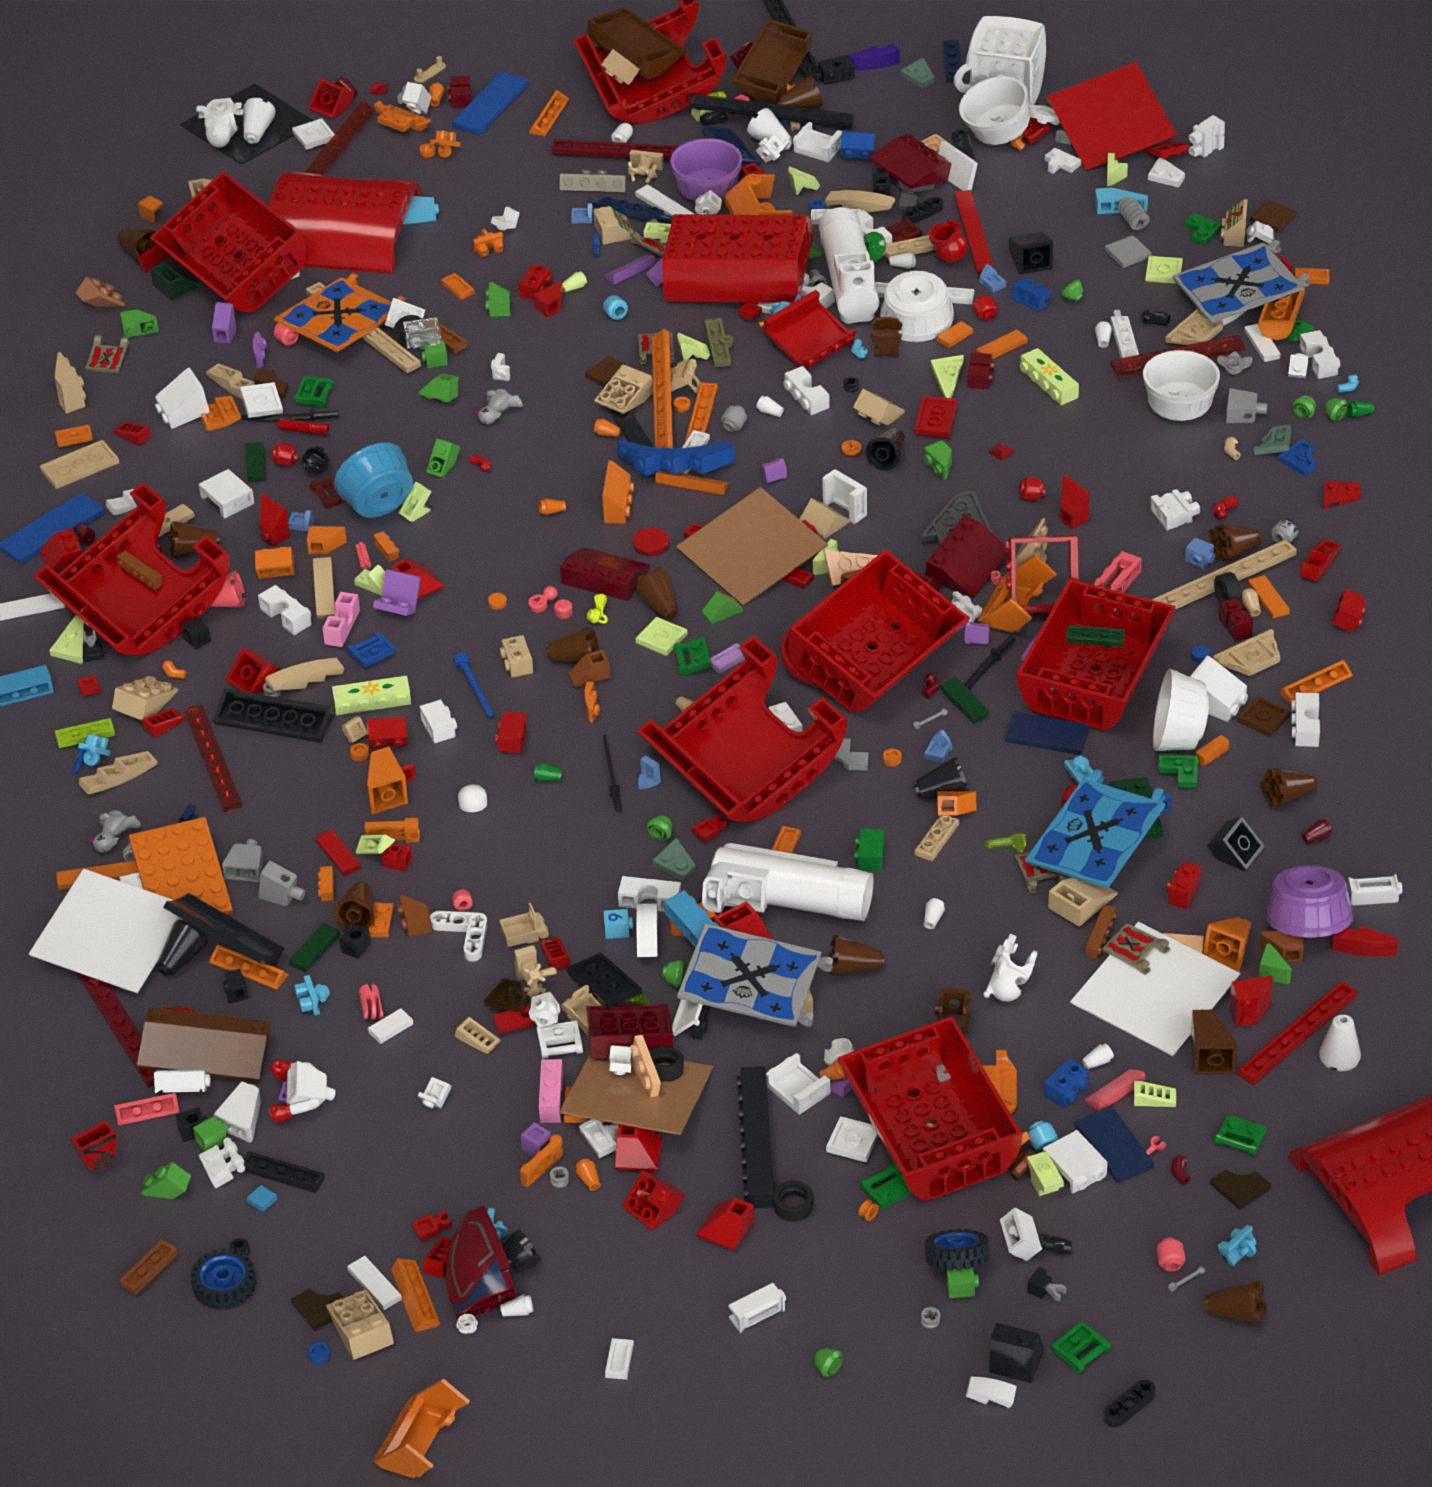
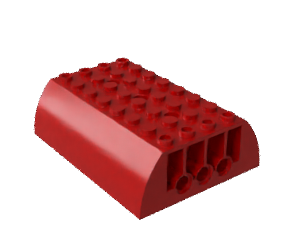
M225 171L216 176L150 237L156 245L227 303L233 304V308L247 313H255L304 267L306 258V246L301 232Z
M674 214L662 259L665 301L780 303L785 301L793 303L797 295L802 293L814 237L809 216Z
M885 549L791 626L788 633V646L794 666L849 712L858 713L868 709L968 623L970 617ZM891 626H897L899 630H895ZM871 645H872V646H874L876 649H875V650H872V649H869L867 646H871Z
M1069 579L1016 673L1018 687L1025 702L1036 713L1066 721L1089 724V727L1103 731L1112 728L1120 720L1174 617L1176 606ZM1068 625L1125 630L1123 647L1112 646L1107 648V646L1066 643Z
M953 1016L838 1057L840 1068L908 1189L917 1198L927 1202L1001 1175L1007 1171L1015 1160L1021 1147L1023 1134ZM943 1063L946 1071H943V1073H949L951 1078L940 1083L937 1079L936 1066ZM911 1093L919 1094L917 1097L909 1096ZM929 1122L936 1124L933 1127L926 1126Z

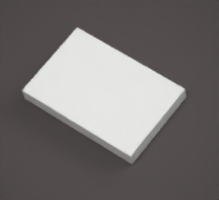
M942 141L939 155L952 163L948 181L962 191L972 190L978 163L948 142Z

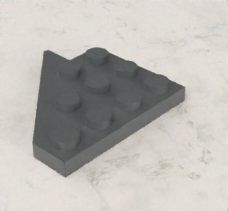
M974 490L955 494L923 532L921 542L937 540L940 545L964 515L980 522L993 533Z

